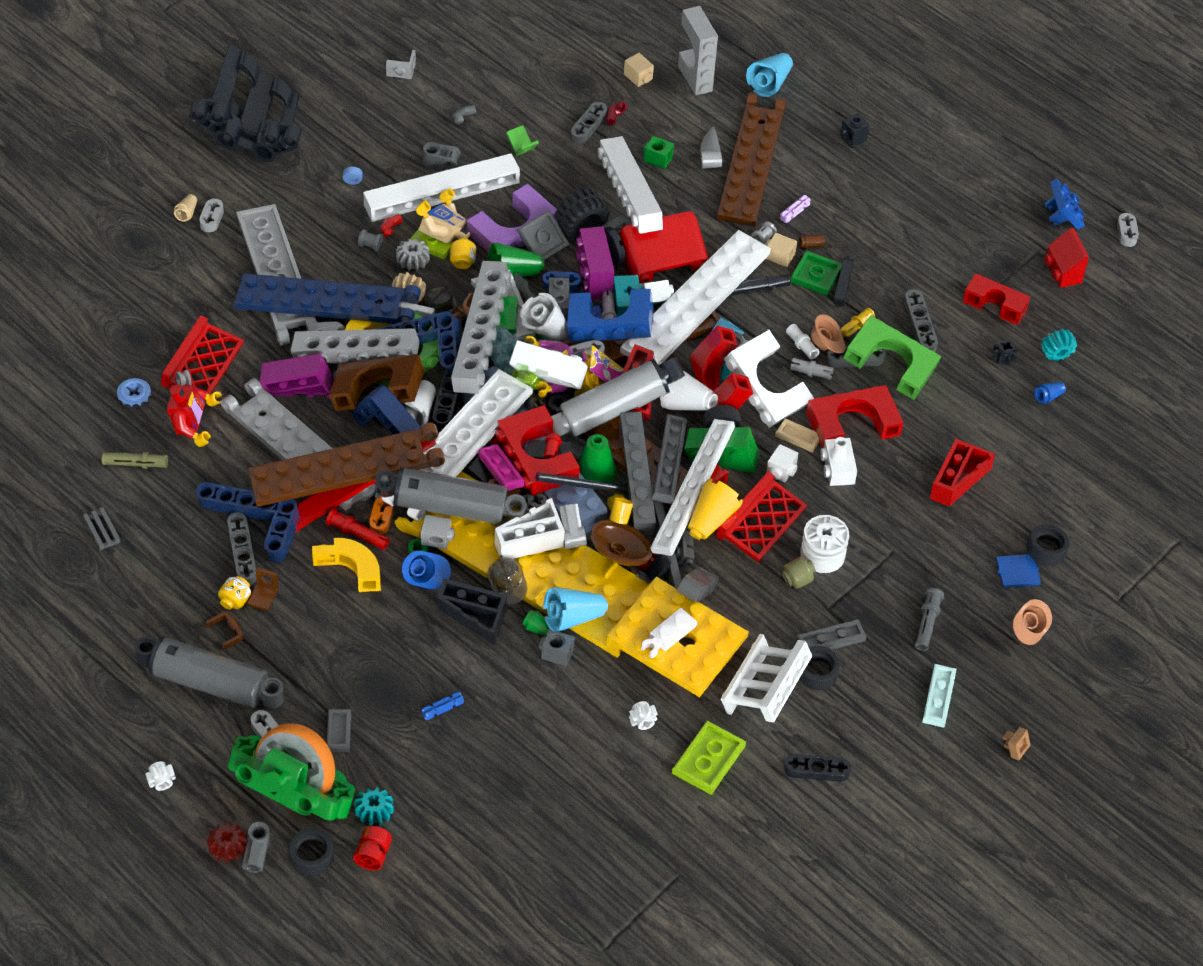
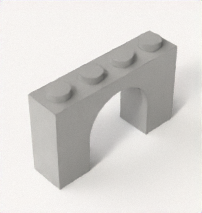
M701 6L682 10L681 25L690 38L693 49L679 52L678 67L695 96L712 92L718 35Z

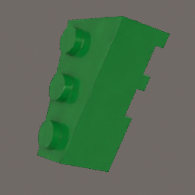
M750 427L734 428L717 463L720 467L756 473L760 454ZM710 428L689 429L685 450L690 462L694 461Z

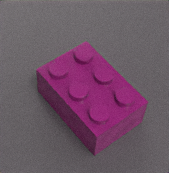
M604 226L580 229L579 237H576L577 249H579V251H576V261L581 264L579 266V274L581 278L584 277L582 282L584 293L590 292L591 300L602 299L604 291L607 292V295H609L608 290L613 292L614 267Z

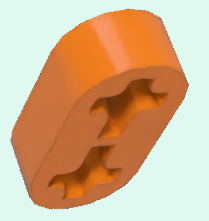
M382 497L375 500L369 521L370 529L381 535L388 532L393 515V506L384 502ZM383 506H387L385 507L384 512H381V508ZM379 520H382V524L380 526H376L378 525Z

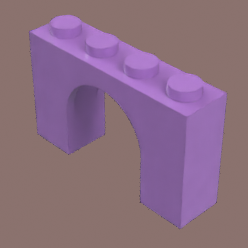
M527 184L513 192L512 206L528 220L526 223L514 228L502 227L481 211L467 220V231L470 232V237L487 252H489L490 245L493 242L521 248L525 244L516 230L550 210L556 220L555 213L557 209Z

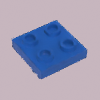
M1058 179L1051 181L1054 196L1044 204L1045 207L1049 208V211L1058 210L1049 217V221H1053V225H1058L1069 220L1078 230L1084 227V213L1079 208L1080 200L1075 193L1072 194L1065 183L1062 184Z

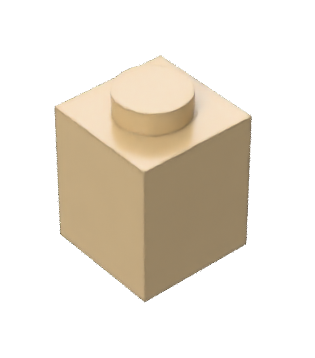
M638 53L625 60L624 75L639 87L653 79L654 65Z
M775 233L772 239H768L765 244L771 248L770 255L766 259L788 267L795 256L797 241Z

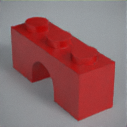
M975 274L965 290L963 302L980 310L986 303H997L1002 307L999 318L1018 326L1028 309L1030 296Z

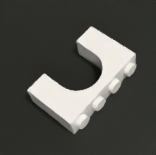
M770 330L733 350L724 358L726 366L730 371L749 377L753 394L748 399L756 407L761 420L769 428L807 406L808 400L814 399L804 382L784 393H772L766 390L758 381L756 374L758 363L774 354L780 348Z

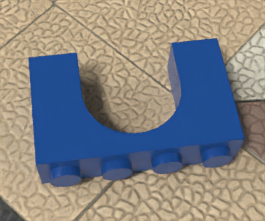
M651 289L631 290L629 308L624 314L613 319H600L592 315L593 305L590 292L570 294L567 320L570 342L651 337L653 317Z

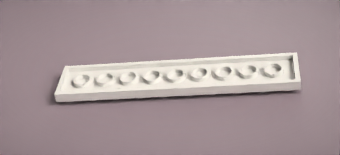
M738 230L653 314L651 337L628 339L620 347V352L629 357L634 344L654 351L657 364H662L739 284L770 255L771 248Z

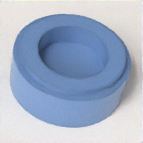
M357 167L344 169V182L355 185L362 181L363 173L361 169Z

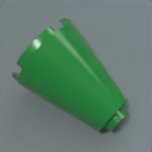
M493 242L490 245L487 261L507 262V268L511 271L513 279H515L516 273H520L523 278L538 275L544 270V259H541L540 254L498 242Z
M600 434L590 436L577 462L580 467V474L587 480L614 483L617 469L607 438Z

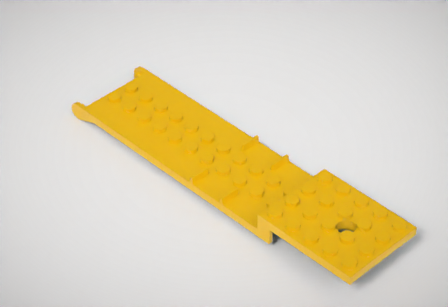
M462 471L456 476L477 481ZM519 506L512 507L513 511L521 509ZM426 511L425 515L451 519V528L455 529L453 541H449L447 549H438L548 615V610L544 609L543 603L548 589L559 587L603 595L608 603V609L605 611L604 616L569 629L617 658L620 656L621 650L698 697L703 694L748 637L749 632L700 602L695 603L677 592L678 589L658 577L650 584L588 546L565 549L563 545L561 548L500 561L494 545L495 529L499 526ZM425 515L421 520L416 521L414 519L412 522L405 517H398L395 520V525L400 531L421 538ZM680 608L697 621L696 627L684 636L695 641L694 645L690 644L685 647L678 641L667 651L659 648L658 654L653 658L649 657L650 651L653 650L652 648L648 647L644 651L641 650L643 641L650 639V632Z

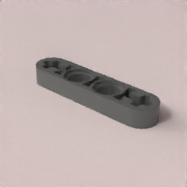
M916 289L908 290L905 294L904 304L915 339L919 344L936 352L938 340L923 294ZM921 312L924 316L917 317L913 313ZM925 327L929 331L921 332L918 328Z
M235 512L229 515L227 524L236 575L245 579L251 586L257 581L247 518L243 513ZM236 521L240 523V529L236 530ZM244 537L246 541L239 544L235 542V539ZM242 554L250 556L246 561H241L238 557ZM248 568L249 577L244 575V569Z

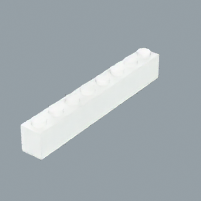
M623 136L600 140L598 157L602 159L604 169L607 168L608 177L612 178L613 187H616L617 195L621 197L622 205L626 207L628 217L631 216L633 227L636 226L639 234L663 230L662 211Z
M507 154L363 192L364 207L371 222L397 214L415 211L417 206L423 201H427L430 206L442 204L444 202L439 198L440 193L449 188L455 193V196L451 199L453 201L519 183L520 169L512 154Z

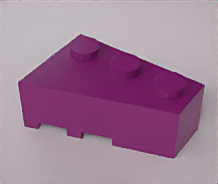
M321 354L262 363L260 384L271 396L294 397V394H307L309 398H314V395H327V398H330L329 393L334 377Z

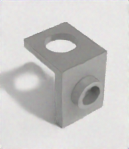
M412 50L409 62L387 60L386 75L412 79L416 65V50Z

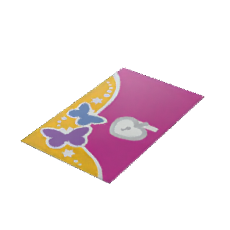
M592 345L590 371L605 382L621 376L624 369Z

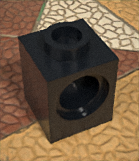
M858 113L842 121L840 137L853 148L867 141L869 124Z

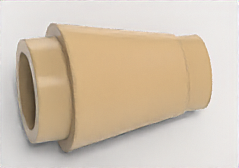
M189 194L174 207V215L179 221L185 222L192 218L197 198Z

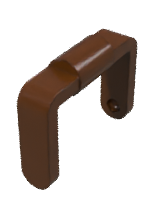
M222 612L207 620L205 626L209 628L224 619L227 621L228 626L237 636L221 645V648L226 650L243 640V633L237 621L231 618L229 613Z

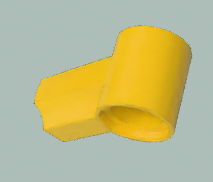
M615 493L607 501V505L611 510L609 519L619 524H628L633 502L625 499L623 495Z

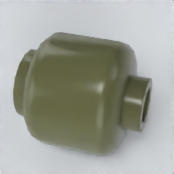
M798 557L784 565L782 575L789 587L792 586L795 589H799L814 580L813 573L816 570L811 560L806 561L803 557Z

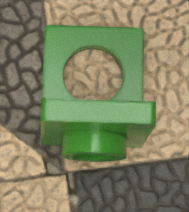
M524 126L506 132L516 156L533 150L539 144L538 141L531 143Z

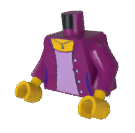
M527 336L524 342H530L534 346L558 351L567 356L576 355L581 357L583 362L587 361L584 350L574 353L567 344L550 340H538L536 342L533 336ZM540 381L536 385V390L543 389L539 391L538 395L540 397H545L547 392L550 394L564 392L569 388L545 381Z

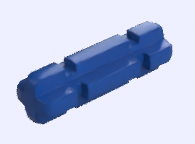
M455 692L451 694L450 698L447 696L432 703V706L427 705L421 709L422 716L425 720H429L434 717V714L440 715L453 709L454 705L457 707L463 704L464 698L460 692Z

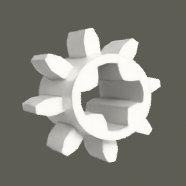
M645 701L634 704L632 710L629 711V719L632 726L637 725L641 730L651 728L655 724L654 721L657 720L656 715L658 714L655 706L649 707V704Z
M162 761L152 764L149 767L150 772L145 773L150 788L155 786L158 791L170 788L173 784L172 780L176 779L172 765L166 766L165 762Z

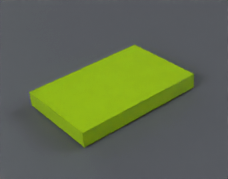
M706 721L672 769V774L712 795L745 748L746 741Z

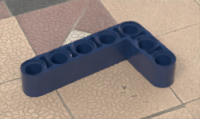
M448 311L372 329H415L420 341L419 344L438 340L440 364L450 373H453L463 332L460 320Z
M380 385L367 395L352 411L353 418L361 426H365L377 417L391 435L420 429L421 427L384 385Z
M209 482L198 485L196 495L204 509L228 514L240 512L249 518L270 521L271 525L264 542L268 557L273 562H281L287 557L300 518V512L294 499L257 507L252 490Z

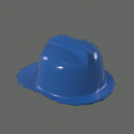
M414 551L401 563L404 579L415 586L438 589L441 587L443 579H449L451 576L449 562L437 554Z

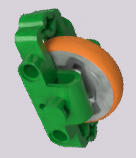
M282 724L269 730L262 738L250 735L248 737H237L234 741L227 767L235 772L239 782L299 814L309 815L313 813L329 821L336 818H347L354 797L355 787L347 782L343 773L335 769L330 748L316 732L299 724Z

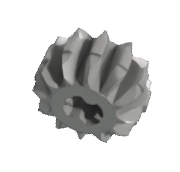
M409 238L407 242L401 241L400 246H397L396 249L397 263L400 264L402 269L407 268L408 271L411 269L418 271L419 267L425 268V265L430 260L429 248L424 241L418 242L417 238L414 241H411Z

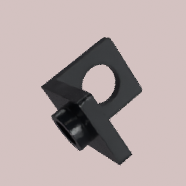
M658 554L647 571L636 566L628 567L636 577L651 584L656 577L661 579L666 574L672 562L667 555Z

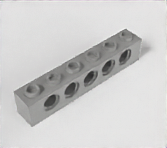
M415 329L297 331L294 334L291 353L293 358L321 354L326 363H351L414 355L418 353L420 341Z

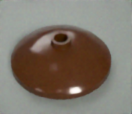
M602 520L595 523L592 527L590 536L595 548L610 561L625 566H638L650 560L652 556L651 543L640 531L632 526L619 524L611 520Z

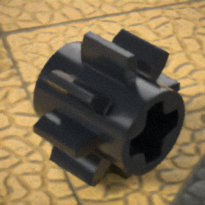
M1001 340L999 345L994 344L992 358H996L998 364L1009 365L1011 360L1016 361L1018 347H1014L1012 341Z

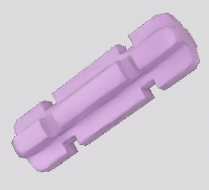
M806 195L801 196L799 200H796L786 208L787 210L780 213V220L788 223L810 205L811 199Z

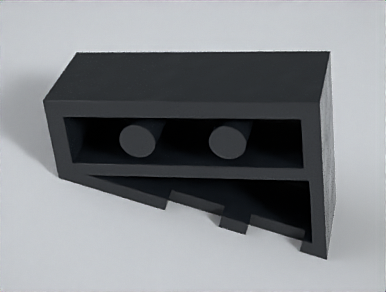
M444 578L437 595L438 609L495 645L508 609L507 595Z

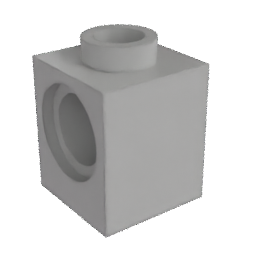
M425 515L421 530V545L447 549L448 543L453 541L455 529L451 528V519Z

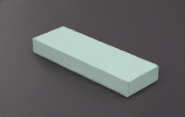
M934 665L922 723L945 727L956 674L955 668Z

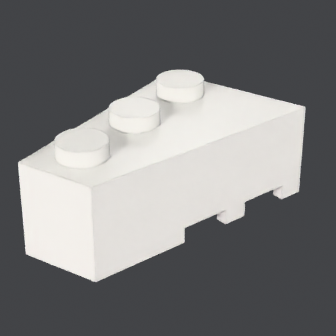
M552 498L546 500L544 505L530 509L529 513L520 518L517 516L495 529L494 545L500 561L563 547L565 531Z

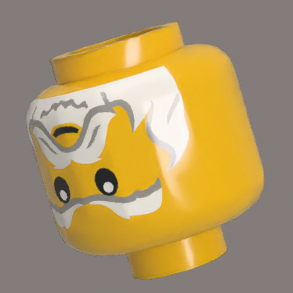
M460 238L454 241L450 247L451 263L459 269H467L472 266L476 261V245L467 238Z
M229 577L218 591V596L221 600L220 604L229 610L232 608L240 609L251 596L250 584L242 577Z

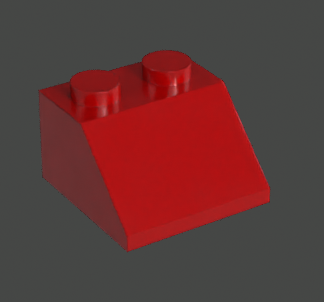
M1071 228L1048 246L1044 261L1046 266H1049L1052 277L1057 281L1060 288L1082 283L1089 256L1074 228Z

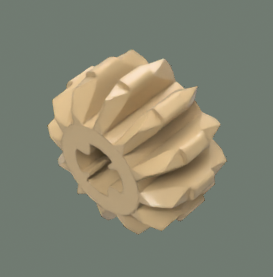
M408 272L406 274L399 273L391 286L405 288L408 285H415L421 290L419 301H422L426 293V283L422 281V278L416 277L415 274L410 275Z

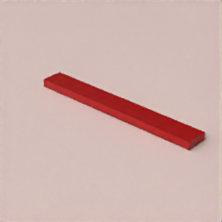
M435 440L421 442L423 452L437 445ZM375 480L316 493L297 505L300 517L295 532L375 483Z

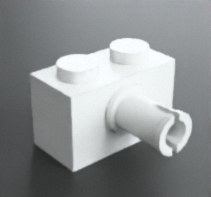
M838 437L825 440L824 448H821L820 455L821 460L825 461L824 476L829 479L830 486L855 484L857 468L850 438Z

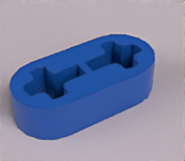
M550 271L543 275V287L547 291L549 278H569V292H575L580 289L581 277L575 272Z

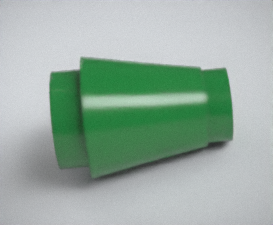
M530 610L522 623L526 630L544 637L547 636L550 629L545 617L538 611Z

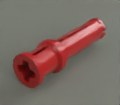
M333 508L327 516V526L332 525L340 529L343 534L350 533L383 551L390 542L389 537L355 521L354 517L346 516L338 512L336 508Z

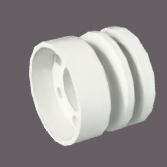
M819 515L809 520L804 528L800 551L801 557L806 559V561L811 560L816 572L830 573L838 570L843 565L849 540L847 526L839 518L830 515Z

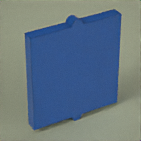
M1029 554L996 557L997 574L1000 575L1003 588L1041 584L1038 574L1039 567L1036 566L1035 560Z

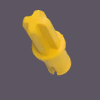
M866 308L858 316H853L851 321L841 328L842 336L849 338L858 330L860 331L870 316L875 317L874 311Z

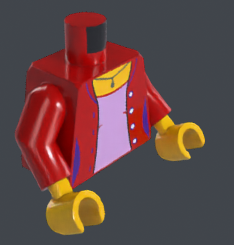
M188 384L172 386L170 388L171 397L167 411L176 434L185 435L190 439L194 438V442L198 447L205 446L209 443L207 440L211 438L210 434L206 431L200 434L197 433L205 407L204 400H206L209 406L213 407L220 404L216 399L222 397V394L220 392L207 394V391Z

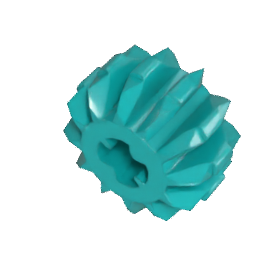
M1063 328L1059 331L1054 330L1053 333H1048V336L1042 339V351L1048 360H1063L1065 357H1070V354L1076 351V339L1070 330H1064Z
M378 786L374 791L367 787L366 793L359 792L358 799H355V815L360 817L362 824L369 822V825L373 826L374 823H377L381 827L382 820L389 822L390 814L394 812L393 798L388 796L386 790L379 792Z

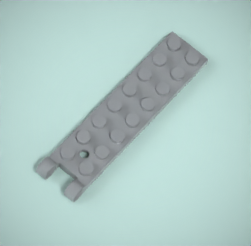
M272 204L236 212L256 274L301 279L276 205ZM269 312L279 346L290 344L287 329L306 325L308 331L312 324L317 323L315 316Z
M255 378L244 384L245 390L253 398L242 406L238 404L232 395H228L220 401L226 413L235 418L281 460L333 449L264 390L260 382ZM266 413L265 416H260L259 414ZM372 484L336 508L344 515H348L377 493L375 485Z

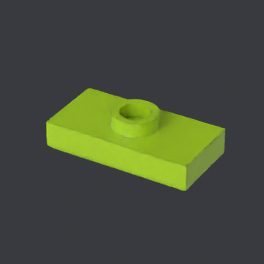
M419 229L410 239L414 241L417 238L418 242L424 241L429 248V253L443 260L450 253V247L453 243L442 242L419 231Z

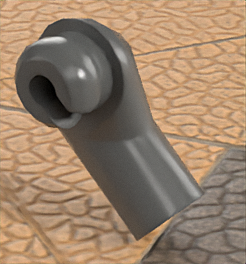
M475 105L460 107L453 112L452 118H454V123H463V116L476 114Z

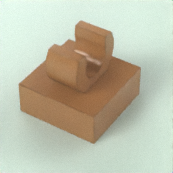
M1019 727L1015 734L1007 731L1002 737L1004 740H1007L1004 747L1010 750V755L1013 759L1020 760L1030 747L1028 730Z

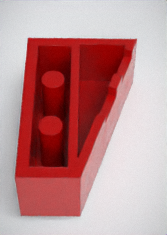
M955 439L933 483L930 499L950 507L992 469L995 453Z

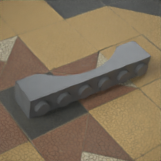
M641 412L620 413L618 424L620 444L626 465L629 500L633 502L630 523L633 528L640 531L643 535H654L656 519Z

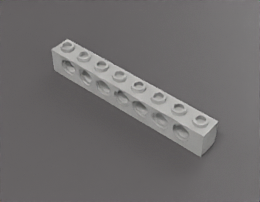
M482 262L451 377L454 392L479 394L480 386L484 385V370H488V355H492V340L495 341L496 326L500 324L499 312L503 311V297L507 296V283L511 281V271H508L507 262Z

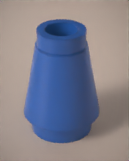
M1063 382L1040 384L1034 390V395L1039 403L1047 404L1065 393L1066 387Z

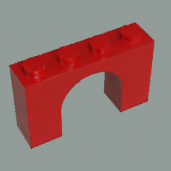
M717 325L689 357L696 380L711 389L714 394H717L718 402L716 406L730 405L738 410L753 394L749 377L736 373H731L719 385V374L725 361L724 358L736 349L738 343L734 330Z
M886 385L808 400L806 415L813 431L818 435L821 448H824L825 440L845 437L843 428L838 420V416L845 412H859L868 416L873 421L881 439L901 435L904 422Z
M545 405L498 420V429L495 430L497 440L503 443L506 456L512 459L513 466L524 479V489H528L531 496L563 486L561 484L536 481L535 476L537 472L579 478L580 467L571 451L549 459H536L526 454L522 449L528 443V439L535 440L553 433V419Z

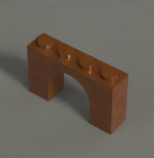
M419 354L340 364L329 396L335 411L355 409L360 394L365 388L379 381L390 380L388 388L400 403L414 402L425 370Z

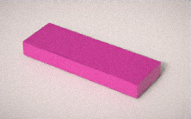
M498 444L478 450V456L499 485L506 486L507 491L524 487V479Z

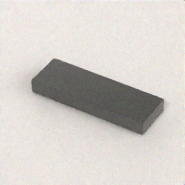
M857 619L799 634L796 640L806 641L808 647L823 646L833 650L866 641V634Z

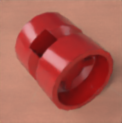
M377 826L365 827L360 837V844H358L353 855L355 863L364 869L380 870L392 842L391 834Z

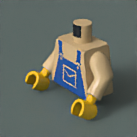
M451 188L444 190L439 196L440 200L446 203V205L441 204L431 209L430 204L427 201H423L416 208L417 214L423 216L419 231L445 243H450L460 238L468 239L470 236V232L464 229L466 219L457 213L454 203L452 204L451 199L455 196Z

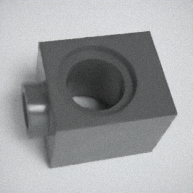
M549 629L547 636H543L540 641L541 659L567 667L574 650L575 637Z

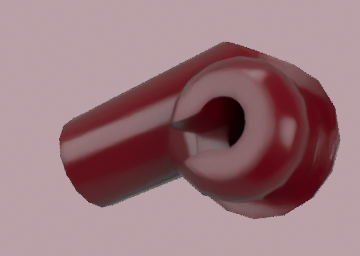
M619 101L608 108L606 120L608 125H614L616 117L625 112L627 104L624 101Z

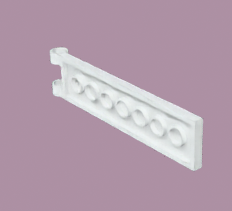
M498 369L479 390V394H475L439 433L438 438L435 440L437 445L430 448L442 449L445 463L439 467H429L420 470L456 477L475 457L478 450L482 449L496 434L495 430L498 429V420L512 416L533 393L532 387ZM394 495L382 497L384 502L394 506ZM408 508L407 515L416 521L421 520L426 511Z

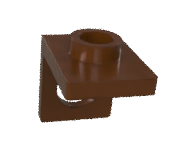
M257 568V584L248 601V606L269 611L279 590L278 573ZM262 575L269 576L273 581L264 579Z

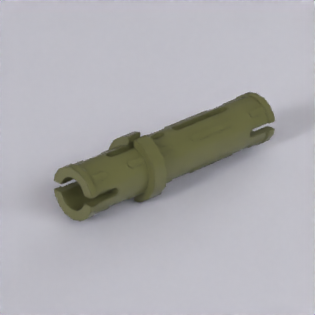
M103 451L102 465L141 466L143 469H148V467L167 468L168 455L149 454V452L137 454Z

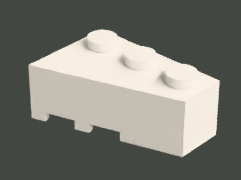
M518 340L509 363L525 377L579 390L588 368L579 356H567L558 351L547 350Z

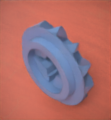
M132 378L125 380L117 389L118 400H121L123 405L129 404L132 407L134 404H138L141 406V403L147 402L148 397L151 396V388L142 379ZM136 391H138V395L133 394L131 396L130 392L135 393Z

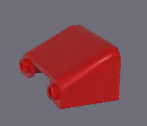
M687 211L662 217L663 230L639 234L636 226L633 227L632 224L623 227L620 231L621 241L619 243L620 246L623 245L625 248L626 257L623 264L628 276L638 275L639 283L644 285V283L651 282L654 272L689 264L691 270L696 272L709 260L698 220L693 212Z

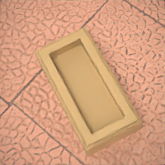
M786 418L776 431L775 437L812 453L819 444V438L815 431Z

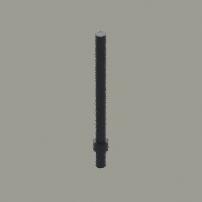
M539 472L535 476V480L540 482L624 493L625 496H629L628 483L622 485Z

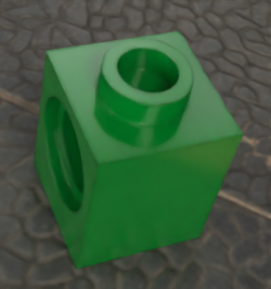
M653 136L643 147V153H645L644 162L665 169L673 158L674 143Z

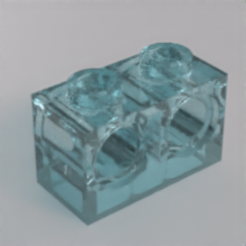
M502 325L496 328L495 341L492 340V355L488 356L499 369L501 368L503 372L508 374L516 370L509 363L517 340Z

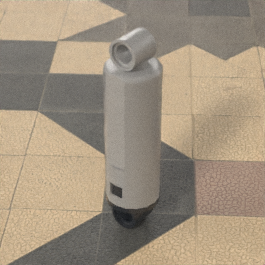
M677 357L667 360L660 365L657 364L655 359H652L637 368L623 373L621 376L560 405L562 412L551 416L553 419V433L561 437L572 432L577 437L620 416V413L629 412L670 393L668 385L685 377Z

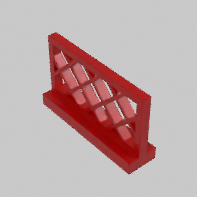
M200 315L163 371L161 386L169 388L170 385H177L176 372L180 371L183 373L185 369L189 371L192 386L196 387L206 384L207 394H212L243 346L244 340L207 323L208 319ZM208 332H212L217 335L218 339L208 340L206 335ZM231 341L237 345L234 348L226 349L224 342ZM220 343L222 350L212 352L210 345ZM206 346L208 353L198 355L197 348ZM225 355L226 362L217 364L215 357ZM211 358L213 365L203 366L201 360ZM197 361L199 368L189 369L187 364L188 362ZM216 370L217 376L207 378L205 371ZM201 372L204 379L193 381L191 374Z
M769 471L742 500L741 507L719 526L715 535L721 541L724 538L756 562L763 558L807 507V504L774 481L775 476ZM775 489L780 493L781 498L771 499L770 491ZM782 503L784 511L773 512L772 504ZM787 503H794L799 509L797 511H788ZM768 504L769 512H759L758 505ZM785 516L786 524L776 525L775 517ZM756 517L757 525L747 526L746 518ZM760 517H770L772 525H761ZM758 530L759 539H749L748 531ZM762 530H773L774 537L764 538ZM734 531H744L745 539H737L732 534ZM750 544H761L762 551L757 554L751 549Z

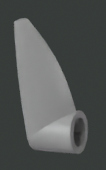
M715 127L709 129L701 143L700 158L702 169L722 167L721 150Z

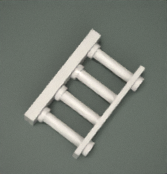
M759 634L722 695L721 701L727 714L732 715L737 705L760 708L765 720L774 722L812 657L806 641L798 640L793 649L787 650L769 647L764 634ZM767 655L787 658L782 666L762 663ZM756 672L777 675L772 683L752 680ZM747 688L768 691L762 700L743 696Z

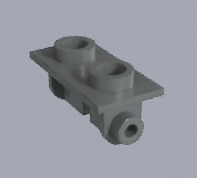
M688 527L685 528L675 549V555L678 565L681 563L685 567H692L695 562L694 549H691L694 543L693 537L689 534L690 530Z

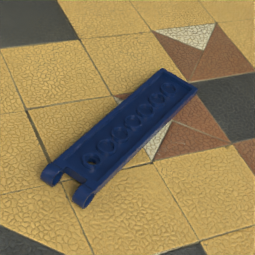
M243 273L234 305L235 309L396 324L415 318V312L412 309H400L401 301L417 303L421 290L415 285L397 288Z

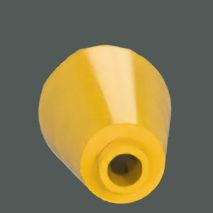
M711 478L707 479L703 485L688 525L689 534L697 540L706 539L743 503L742 499L738 501V494L732 488L720 481L717 484L712 483L713 479Z

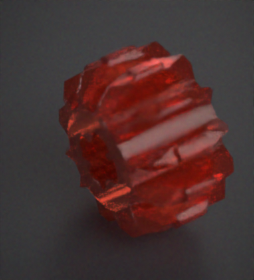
M227 822L225 827L218 824L217 830H211L210 837L207 839L209 853L215 855L217 862L224 858L226 863H228L230 858L237 862L238 855L244 856L247 845L245 831L240 830L238 824L233 827L230 826L229 822Z

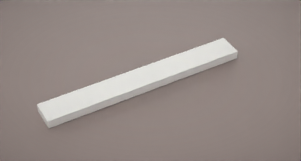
M714 419L651 546L652 553L673 555L694 512L703 485L711 477L735 428L734 422Z

